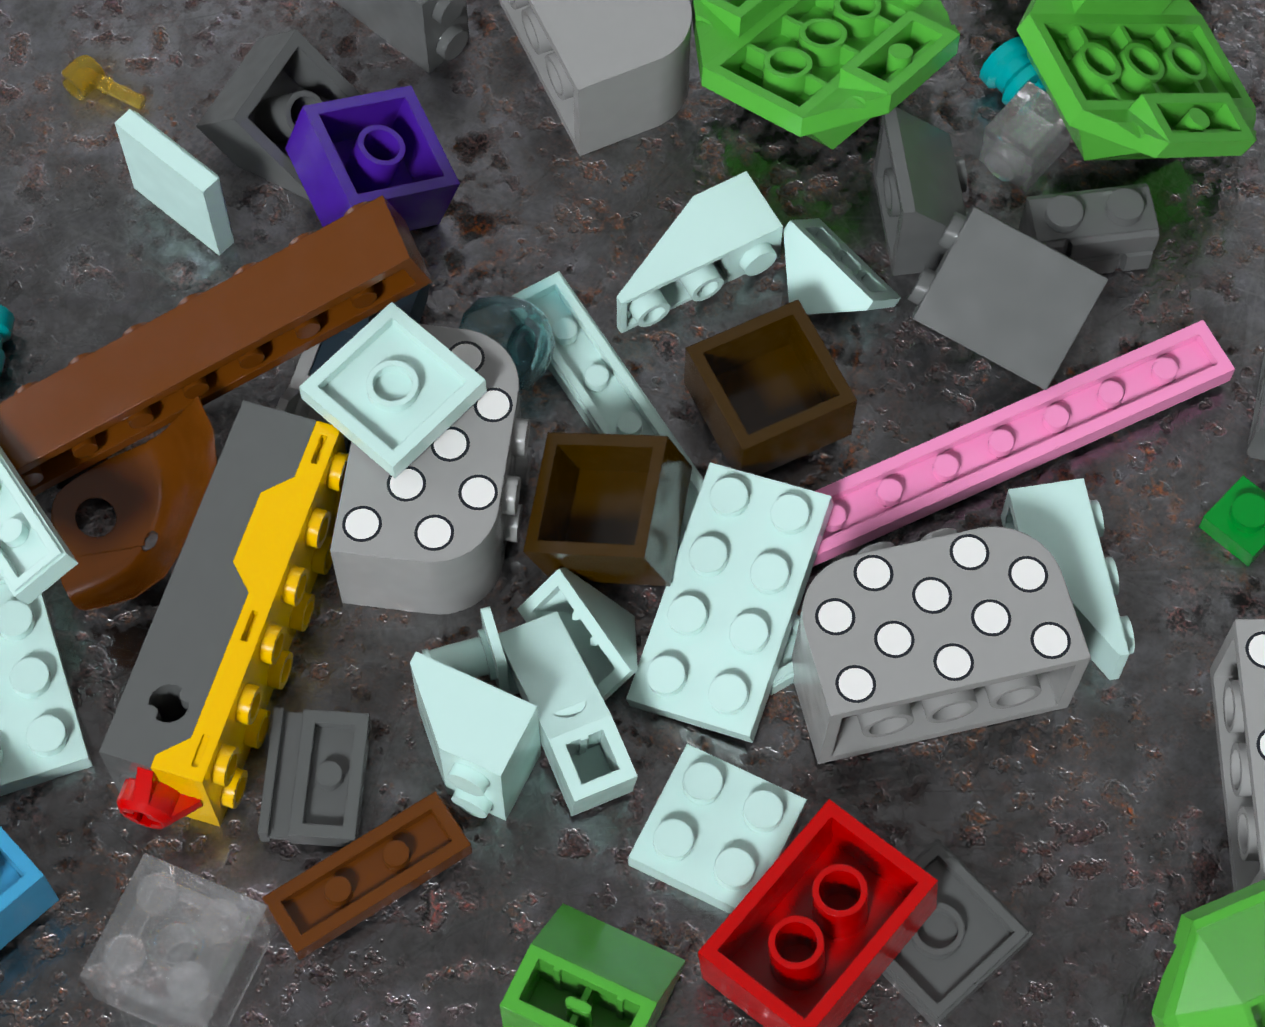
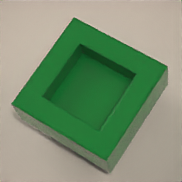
M1243 475L1203 516L1199 528L1248 567L1265 550V492Z

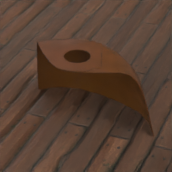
M198 396L157 436L140 446L100 463L72 480L57 493L52 503L51 523L78 562L75 567L61 577V582L69 599L79 610L99 609L136 598L164 578L181 553L217 465L214 429ZM91 498L107 501L116 513L114 528L108 534L100 537H92L83 533L78 528L75 520L77 508L82 502ZM151 531H154L158 534L156 544L147 551L143 550L142 546L145 545V539L150 536L149 533Z

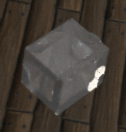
M1028 81L985 127L979 160L986 165L995 177L1005 182L1010 181L1025 192L1033 186L1067 149L1071 139V135L1048 93Z

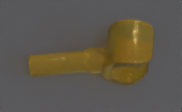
M88 55L77 57L61 72L62 76L66 78L63 81L64 88L76 99L84 100L96 88L103 94H108L138 110H141L146 103L147 97L113 81L112 78L105 75L102 67Z

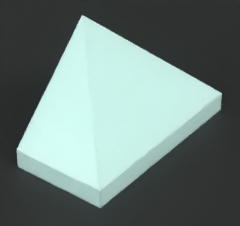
M820 218L790 220L783 229L789 303L799 300L807 315L895 307L901 299Z
M559 568L517 609L526 623L552 612H558L604 701L638 670L635 616L567 568Z

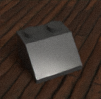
M297 29L258 38L196 127L238 167L309 200L285 149L302 106L361 94Z
M896 107L889 114L882 115L873 171L892 276L918 274L923 271L925 266L936 271L947 249L938 245L947 224L955 211L966 216L970 209L965 208L962 193L967 190L965 160L963 156L954 157L950 134Z

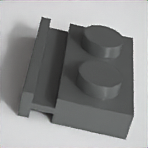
M274 707L258 825V836L261 842H271V839L290 840L291 844L345 847L358 839L371 731L369 713L303 709L302 713L287 712L284 708Z

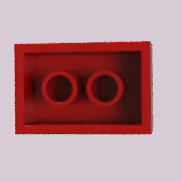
M828 799L698 951L702 978L763 1027H838L937 907L938 880Z

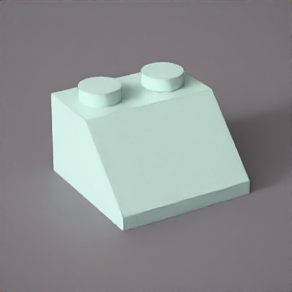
M416 651L410 661L418 709L447 794L452 796L451 801L454 805L472 816L486 818L488 813L506 821L541 755L538 706Z

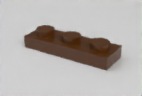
M435 791L262 897V900L297 958L301 960L472 853L471 843Z

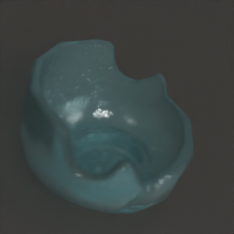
M504 295L478 298L463 313L459 329L472 330L490 337L499 343L510 355L518 373L519 392L532 388L549 369L555 349V338L546 315L531 302Z

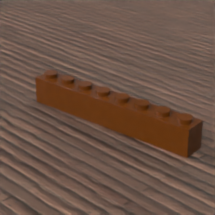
M383 195L372 201L358 203L348 209L343 217L317 231L297 236L289 243L288 247L260 262H252L240 267L231 278L205 292H197L185 297L179 302L177 307L152 321L131 326L123 333L122 337L95 352H86L76 356L69 362L67 367L49 377L21 386L14 392L12 397L0 403L1 448L33 496H36L172 423L197 396L202 406L384 309L391 302L395 303L432 283L431 277L406 221Z

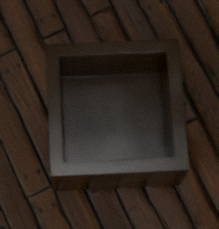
M795 300L685 348L684 384L731 468L759 476L852 434L857 399L799 300Z
M548 432L523 552L548 577L553 575L559 568H567L585 582L670 586L692 466L668 436Z

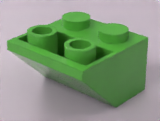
M563 903L530 944L500 1004L503 1027H656L682 973L686 960Z

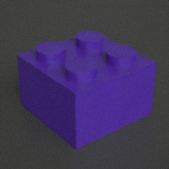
M411 85L302 106L285 148L322 227L343 217L352 206L361 202L372 201L382 195L406 221L410 231L438 225L460 185Z

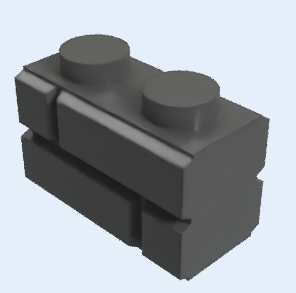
M1147 183L1026 197L1023 216L1021 217L1018 229L1100 274L1115 272V269L1119 268L1122 271L1149 268L1153 257V250H1155L1160 236L1158 221Z

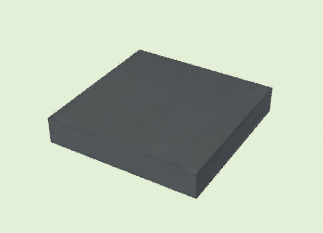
M937 838L913 860L914 863L938 880L937 907L882 973L933 1027H938L1018 953L1033 936V933Z

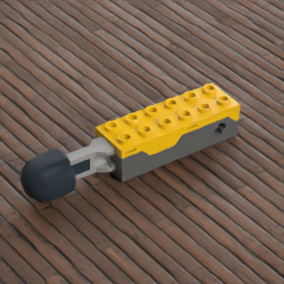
M430 284L394 303L418 324L427 303ZM382 310L302 352L290 384L280 397L276 409L245 400L242 401L99 750L104 764L119 792L116 804L120 813L137 824L153 829H163L183 817H189L221 827L228 807L236 809L241 802L248 778L247 770L243 769L251 747L259 749L265 740L271 718L270 711L266 710L274 688L283 689L290 675L293 653L289 651L296 630L304 632L310 623L315 606V595L311 594L317 575L318 573L326 575L333 563L330 548L349 456L346 452L349 439L302 400L299 386Z

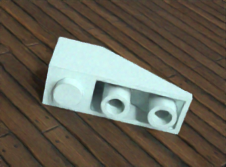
M747 171L691 198L617 295V328L620 333H624L638 325L640 327L651 326L662 320L671 309L690 300L703 301L716 294L724 284L744 274L748 276L760 274L767 270L776 259L780 258L783 225Z
M1084 478L1008 489L1000 516L1003 527L1031 536L1052 554L1064 577L1091 660L1109 680L1119 679L1129 655L1134 653L1135 639L1129 617L1120 616L1114 595L1119 593V576L1114 559L1112 557L1104 558L1099 539L1104 534V520L1098 500H1089Z
M552 612L499 633L506 662L522 699L538 706L540 742L571 816L633 792L637 780L636 771L612 715L558 612Z

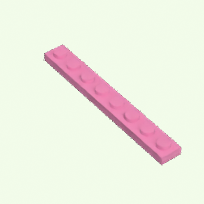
M1201 320L1051 386L1047 390H1042L822 487L815 492L832 496L834 506L813 567L1231 380L1235 368L1204 320Z

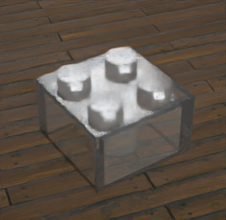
M144 853L80 977L95 999L159 1027H228L277 927L268 905Z

